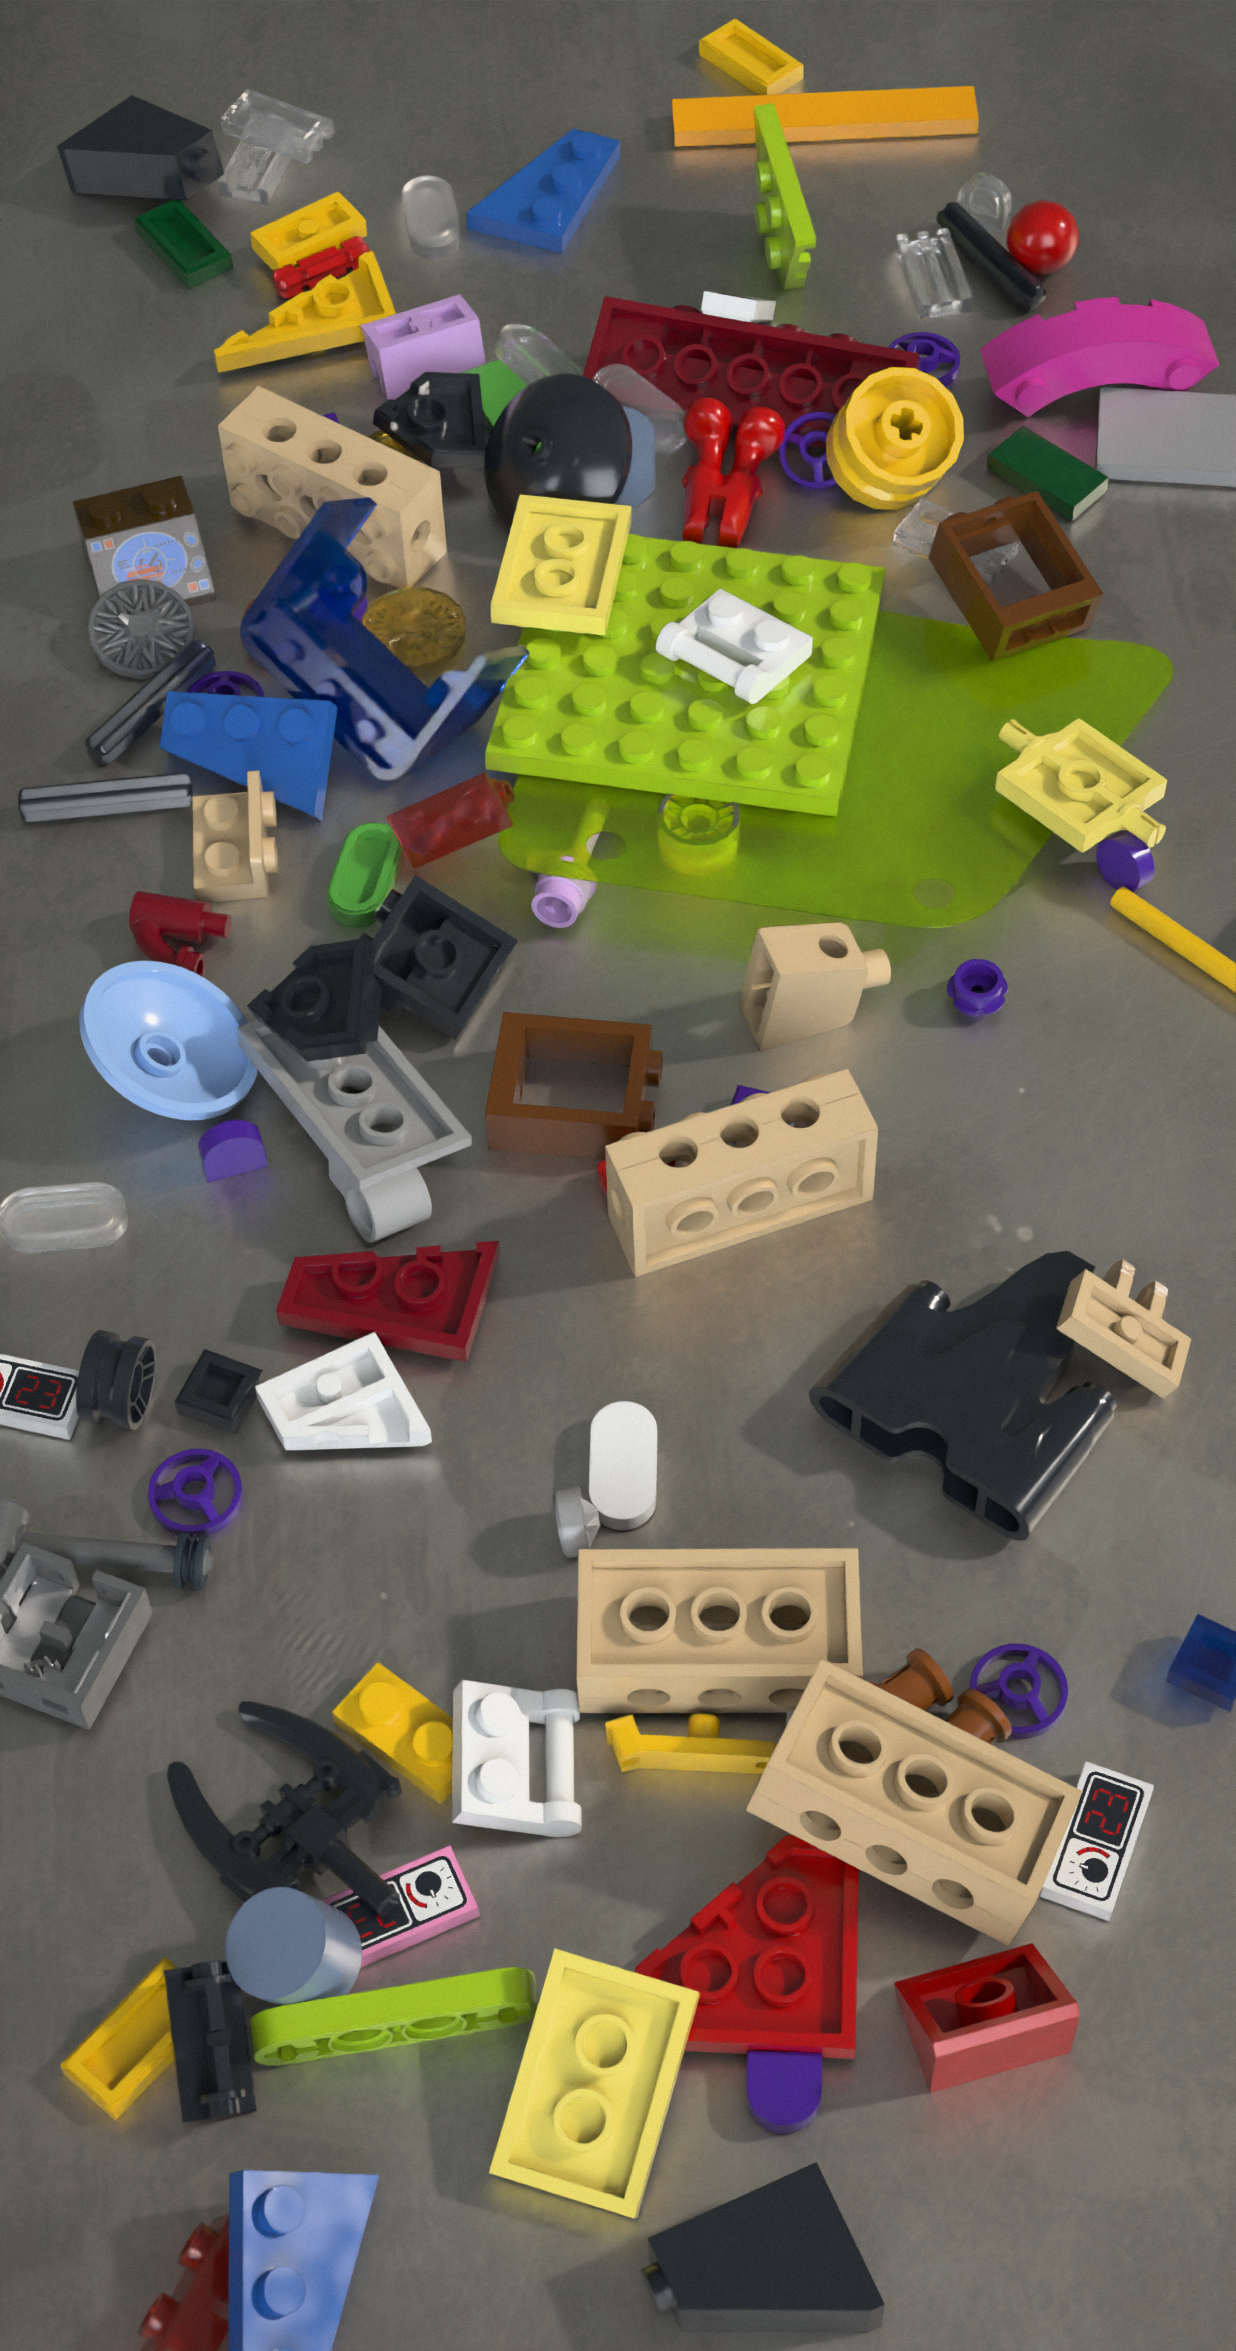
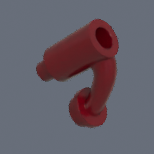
M143 891L135 893L129 913L130 931L133 933L140 950L151 961L173 964L192 971L201 977L204 976L205 971L204 954L194 952L193 947L182 946L179 952L176 953L161 937L203 944L207 936L227 939L232 926L231 915L211 912L209 902Z

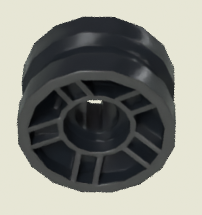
M98 1330L92 1335L81 1361L77 1381L76 1410L79 1419L97 1424L102 1423L105 1419H112L115 1426L130 1430H136L141 1425L146 1416L155 1383L157 1357L153 1340L133 1336L128 1341H122L115 1332Z

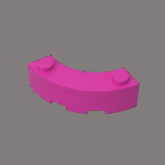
M1118 297L1095 298L1074 302V311L1056 315L1043 321L1040 314L1032 316L996 336L980 349L994 395L1028 418L1061 397L1079 390L1106 384L1130 383L1147 385L1163 391L1186 392L1220 365L1202 319L1180 307L1150 299L1148 306L1120 304Z

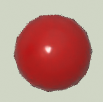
M1038 200L1025 204L1013 216L1006 230V245L1009 253L1031 274L1045 276L1061 271L1074 257L1079 246V229L1073 214L1063 205L1057 202Z

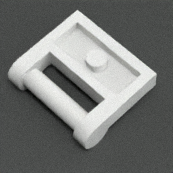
M719 589L680 623L670 622L659 634L656 642V651L672 661L682 659L734 687L735 694L751 704H755L812 655L813 637Z
M462 1680L453 1691L452 1823L550 1837H569L581 1831L582 1808L574 1802L573 1723L580 1719L578 1693L568 1689H551L540 1692ZM529 1722L545 1724L546 1803L529 1801Z

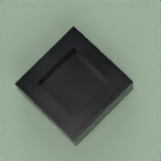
M204 1349L175 1400L177 1413L237 1435L257 1398L255 1386L266 1382L264 1372L259 1368Z

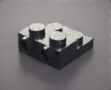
M416 875L403 894L392 889L373 918L382 924L375 937L372 938L363 932L359 938H369L376 949L374 977L382 988L381 1007L398 1017L403 1008H406L455 1040L518 942L511 935Z

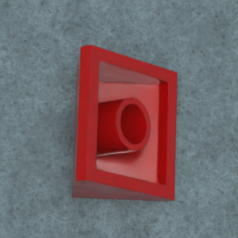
M1033 1943L894 1982L896 1996L930 2093L1071 2053L1080 2018L1078 2003Z

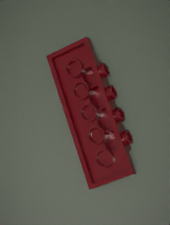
M604 296L583 376L607 388L622 406L635 409L646 416L683 422L686 408L691 402L700 398H713L722 402L728 408L732 419L731 432L737 433L741 416L745 411L753 407H766L777 412L783 418L786 430L793 421L808 413L826 412L836 416L854 390L871 374L890 367L915 368L919 370L920 355L915 352L860 343L854 337L841 333L822 336L806 333L802 328L792 324H779L773 327L702 314L698 309L687 305H675L673 308ZM823 420L811 421L799 427L794 434L805 436L812 431H822L828 434L832 422ZM819 440L814 441L809 445L811 447L826 449V443Z

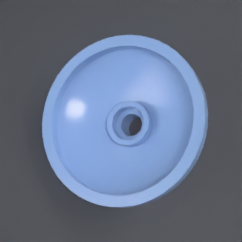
M157 961L127 962L103 973L93 983L82 1002L79 1017L80 1034L91 1062L110 1086L124 1098L145 1110L179 1120L214 1118L235 1108L247 1095L256 1079L257 1068L238 1045V1027L247 1024V1019L223 991L192 971L173 964Z

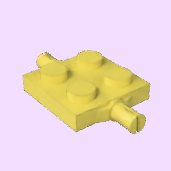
M1078 718L1059 732L1044 736L1034 735L1015 719H1011L1010 724L1007 722L1002 727L999 733V740L1020 753V756L1017 760L997 772L995 790L1077 850L1084 853L1102 839L1120 829L1128 830L1146 843L1148 847H1154V843L1158 844L1163 838L1166 827L1143 811L1164 797L1167 779L1086 722Z

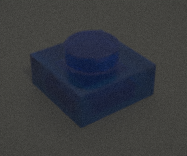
M1197 1614L1169 1669L1166 1682L1231 1712L1236 1702V1631Z

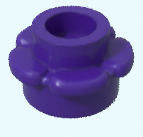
M971 959L962 963L955 971V975L947 983V994L950 998L954 999V1007L961 1013L970 1016L990 1015L999 1011L1005 1003L1003 995L1008 991L1007 982L1000 968L985 959ZM972 991H981L983 993H974Z

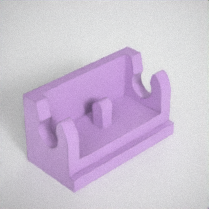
M460 294L361 325L373 378L379 377L382 393L387 400L397 399L409 390L411 382L424 372L461 373L486 364L479 318Z

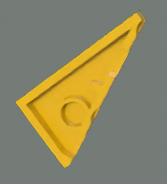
M369 251L358 257L359 267L343 278L336 279L330 274L317 282L312 290L301 292L269 312L270 323L249 337L247 333L241 330L226 339L221 347L214 349L218 373L365 341L361 325L396 314L374 252Z

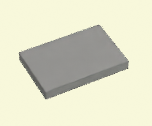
M1100 387L1096 470L1109 477V479L1236 487V395Z

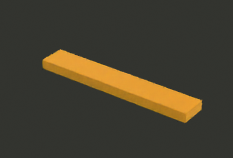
M974 86L672 99L674 147L755 144L753 108L757 105L772 103L775 105L786 142L978 133L979 118Z

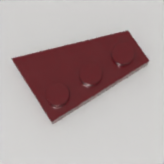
M499 1241L476 1242L475 1250L441 1252V1245L416 1247V1254L378 1257L373 1251L295 1257L276 1309L278 1324L358 1340L375 1332L383 1346L467 1362L500 1257Z

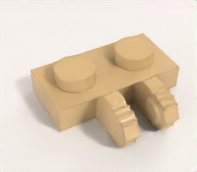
M1124 1259L1116 1261L1109 1271L1106 1272L1103 1280L1085 1269L1070 1282L1056 1329L1161 1398L1166 1397L1179 1387L1191 1343L1190 1337L1161 1319L1166 1304L1165 1299L1168 1296L1167 1288L1155 1280L1148 1283L1134 1301L1128 1296L1133 1282L1132 1277L1136 1269Z

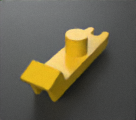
M702 1713L690 1716L688 1719V1737L642 1735L638 1731L632 1714L605 1723L607 1746L612 1745L622 1772L644 1768L763 1774L777 1746L776 1742L719 1738L720 1719L711 1714Z

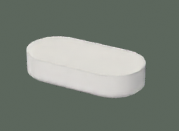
M619 1401L603 1407L595 1415L591 1424L589 1503L597 1507L600 1523L615 1530H630L644 1524L652 1516L657 1501V1424L651 1412L635 1402Z

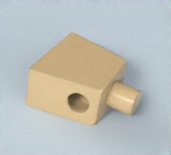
M841 922L757 929L738 1006L759 1050L771 1049L848 1025L854 1020L863 989L887 985L890 982V962L886 952L881 948L861 952L849 926Z

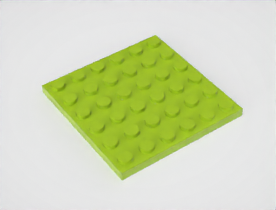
M629 534L606 635L579 634L569 631L523 627L485 751L486 770L837 817L884 590L886 568L864 565L857 562L846 563L808 558L802 555L791 556L753 551L747 548L736 549L697 544L691 541L681 542ZM719 589L813 637L812 655L755 704H751L735 694L734 687L682 659L672 661L656 651V642L659 634L670 622L680 623Z

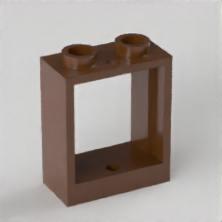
M1038 491L1016 498L1008 496L998 500L992 506L971 513L959 512L953 514L938 525L928 559L992 662L1090 629L1103 597V592ZM1020 541L1051 591L1000 607L970 557Z
M503 1012L485 1110L488 1149L606 1160V1145L618 1142L622 1137L634 1132L646 1133L653 1131L656 1102L647 1101L649 1087L660 1088L663 1051L652 1050V1025ZM529 1058L630 1067L623 1113L521 1104Z

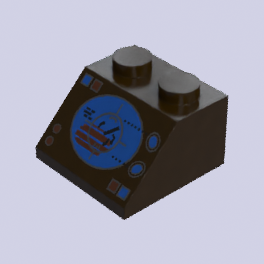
M181 475L73 501L82 548L99 599L105 592L120 583L143 579L165 584L180 593L188 606L217 600L196 516Z

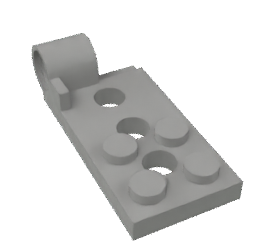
M255 1020L239 1026V1047L328 1158L329 1178L344 1196L349 1216L360 1236L365 1241L372 1243L430 1219L432 1214L430 1195L416 1167L471 1146L472 1136L384 1030L379 1026L377 1041L367 1042L366 1054L307 1062L260 1021ZM350 1086L355 1090L363 1092L348 1094L340 1091V1089ZM380 1124H388L398 1129L392 1132L381 1133L370 1128Z

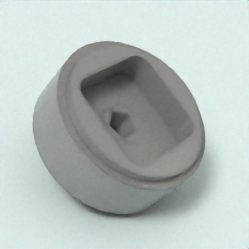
M579 1486L555 1491L553 1504L563 1554L567 1555L568 1558L578 1556L579 1549H592L591 1544L600 1528L598 1510L596 1506L582 1498Z

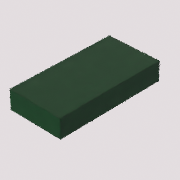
M171 200L134 218L136 233L188 289L233 269L231 253L180 200Z
M1023 425L992 450L987 457L988 470L1027 494L1038 491L1048 507L1071 521L1107 492L1109 477Z

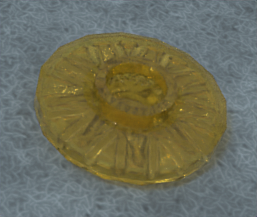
M405 587L387 592L371 603L362 617L360 633L367 654L380 665L397 671L421 672L439 667L456 656L465 642L467 625L460 605L446 593L429 587Z

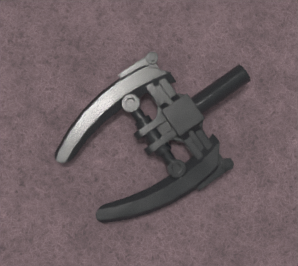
M242 1701L239 1704L238 1711L245 1725L271 1735L295 1748L313 1761L315 1766L313 1769L314 1777L305 1785L300 1783L293 1789L288 1783H285L278 1789L282 1798L279 1803L274 1805L267 1799L259 1806L263 1817L258 1820L260 1824L252 1832L247 1830L240 1831L235 1836L217 1818L203 1797L189 1767L179 1761L169 1764L167 1779L175 1807L188 1835L202 1856L221 1876L219 1878L220 1882L242 1904L255 1894L269 1888L289 1887L296 1889L300 1882L295 1878L305 1869H313L319 1876H322L329 1869L380 1917L388 1915L397 1906L400 1895L351 1850L349 1843V1829L361 1818L365 1825L374 1820L378 1815L379 1802L383 1798L388 1796L394 1799L402 1793L399 1779L389 1774L364 1750L359 1753L335 1733L308 1718L282 1708L253 1701ZM338 1787L343 1790L327 1806H319L315 1803V1796L322 1790L333 1791ZM282 1833L283 1846L265 1862L259 1858L261 1854L260 1845L269 1837L274 1839Z

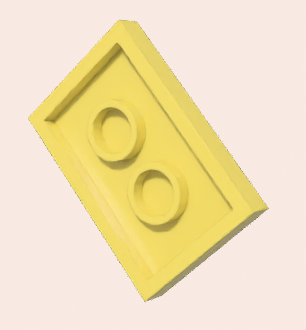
M520 494L490 605L491 623L569 631L579 634L606 635L631 527V506Z
M554 1949L489 2173L627 2217L637 2218L700 1992Z

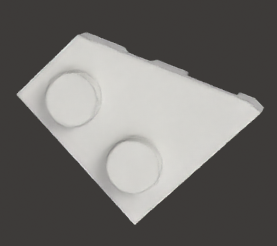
M375 1332L255 1386L258 1401L285 1450L425 1446L432 1442L430 1427Z

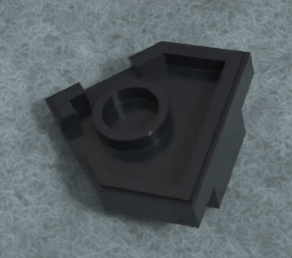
M424 372L412 381L410 389L396 400H387L374 410L373 425L428 466L484 469L486 439L479 374Z
M369 938L310 946L292 963L295 969L271 992L264 989L247 1007L258 1021L307 1062L366 1054L367 1042L377 1041L381 1008L382 988L374 977L376 949Z

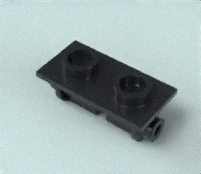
M207 1961L192 1964L191 1967L164 1970L182 2123L257 2111L241 1988L233 1980L226 1961Z

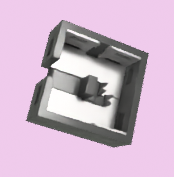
M22 1542L0 1581V1695L90 1730L153 1614L146 1588L96 1570L91 1578L98 1597V1601L95 1603L75 1595L80 1584L72 1560Z

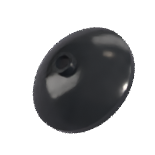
M555 374L529 384L509 401L493 426L487 443L484 462L485 483L489 499L497 514L508 526H512L520 494L607 504L616 503L628 478L633 447L630 424L618 399L607 388L587 377L576 374ZM541 442L540 450L535 455L536 447Z

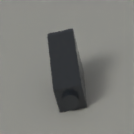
M133 95L57 145L70 189L76 193L188 200L224 175L212 129Z
M817 2162L648 2238L649 2262L651 2265L641 2269L643 2281L657 2312L661 2314L671 2309L681 2332L868 2333L882 2326L885 2303Z

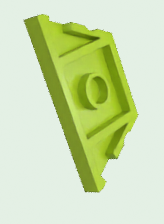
M774 103L757 105L753 108L757 151L755 179L760 194V202L754 205L756 229L759 235H767L765 238L767 265L769 270L777 269L783 290L804 287L806 271L811 263L810 252H805V249L815 248L816 235Z

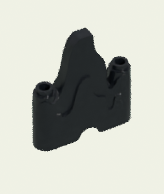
M1070 1251L1046 1253L1019 1269L995 1290L975 1303L951 1312H947L951 1305L950 1299L946 1292L937 1284L928 1280H921L917 1285H908L879 1313L809 1391L810 1402L818 1414L830 1425L884 1460L896 1462L909 1456H924L933 1460L943 1473L942 1493L948 1501L1009 1539L1017 1541L1026 1540L1091 1454L1092 1449L1114 1419L1113 1411L1117 1406L1114 1397L1107 1389L1094 1382H1085L1082 1386L1071 1387L1057 1400L1049 1404L1044 1403L1065 1373L1074 1351L1075 1341L1056 1329L1070 1282L1085 1269L1094 1274L1096 1267Z

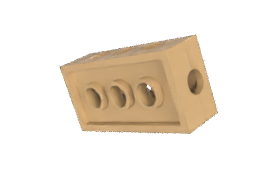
M259 385L218 425L230 505L244 516L254 517L279 529L289 538L299 539L325 552L332 559L344 561L370 574L375 580L389 583L407 593L413 589L447 552L440 471Z
M846 1068L828 1075L815 1074L807 1077L799 1084L768 1094L756 1093L744 1098L737 1104L709 1113H693L684 1117L678 1123L646 1133L634 1132L622 1137L618 1142L606 1145L608 1217L634 1276L638 1277L873 1200L878 1126L849 1069ZM796 1122V1123L794 1124V1127L788 1125V1124H791V1123ZM737 1141L734 1147L727 1145L731 1142ZM672 1161H677L675 1167L666 1165Z
M858 1548L579 1549L577 1690L580 1713H786L787 1710L796 1709L821 1658L863 1679Z
M821 1658L762 1774L746 1811L1010 1946L1038 1899L1083 1791Z

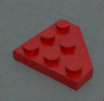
M786 1835L766 1853L765 1860L737 1884L733 1881L690 1919V1925L662 1950L656 1948L635 1967V1973L700 1992L684 2051L747 2054V2051L822 2053V2058L855 2059L859 1869L794 1835Z

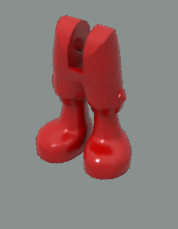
M713 398L696 399L688 405L683 417L685 433L697 450L698 459L695 465H691L687 469L685 476L681 480L685 489L682 539L683 541L703 544L705 531L711 519L710 515L720 516L718 546L737 549L748 525L754 503L763 495L761 480L756 475V470L762 461L768 459L779 449L784 440L786 426L783 418L772 409L753 407L745 411L738 423L733 467L729 474L724 476L721 473V465L732 431L730 412L722 402Z

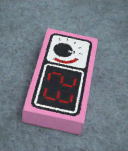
M451 1845L379 1875L400 1895L397 1906L384 1917H380L350 1888L320 1900L341 1910L354 1923L362 1945L360 1968L480 1917L478 1905Z

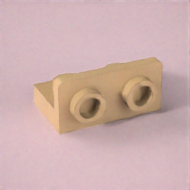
M259 770L247 771L248 792L192 796L194 892L198 901L219 902L268 898L267 874L278 873V857L275 837L266 838V827H276L277 818L274 792H263Z

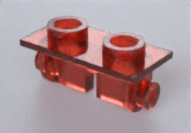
M485 771L398 810L386 818L412 867L416 869L512 827L514 824L506 810L508 809V803L514 801L515 795L512 786L507 780L497 781L494 778H489Z
M229 2213L214 2219L210 2226L203 2222L199 2223L188 2238L177 2260V2264L186 2269L171 2297L164 2292L159 2294L139 2327L138 2335L146 2339L141 2351L218 2350L229 2330V2321L209 2310L208 2306L213 2297L229 2306Z

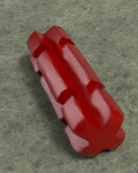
M354 236L340 242V249L333 245L297 260V267L293 268L292 264L278 268L272 273L274 288L282 299L289 300L304 292L302 288L305 286L307 290H312L317 282L330 274L336 279L347 275L346 269L350 268L352 272L359 267L358 257L370 251L367 244H365L361 237Z

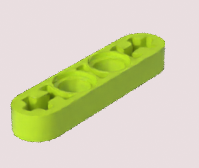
M500 1968L269 2008L255 2014L250 2019L253 2058L257 2063L263 2065H290L523 2024L535 2017L539 2003L535 1974L532 1970L526 1968Z

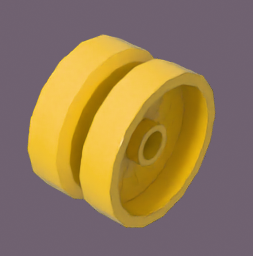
M890 367L871 374L862 382L834 417L826 437L827 463L836 483L853 500L873 509L899 510L919 502L956 462L964 441L963 416L953 394L937 378L915 368Z

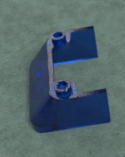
M370 497L325 501L243 616L240 626L241 640L246 651L294 699L330 701L338 707L334 738L370 774L381 780H394L406 777L481 719L506 686L507 680L516 673L530 652L523 645L480 653L468 670L456 669L441 674L432 686L428 688L353 615L366 595L368 583L362 564L346 548L378 504Z

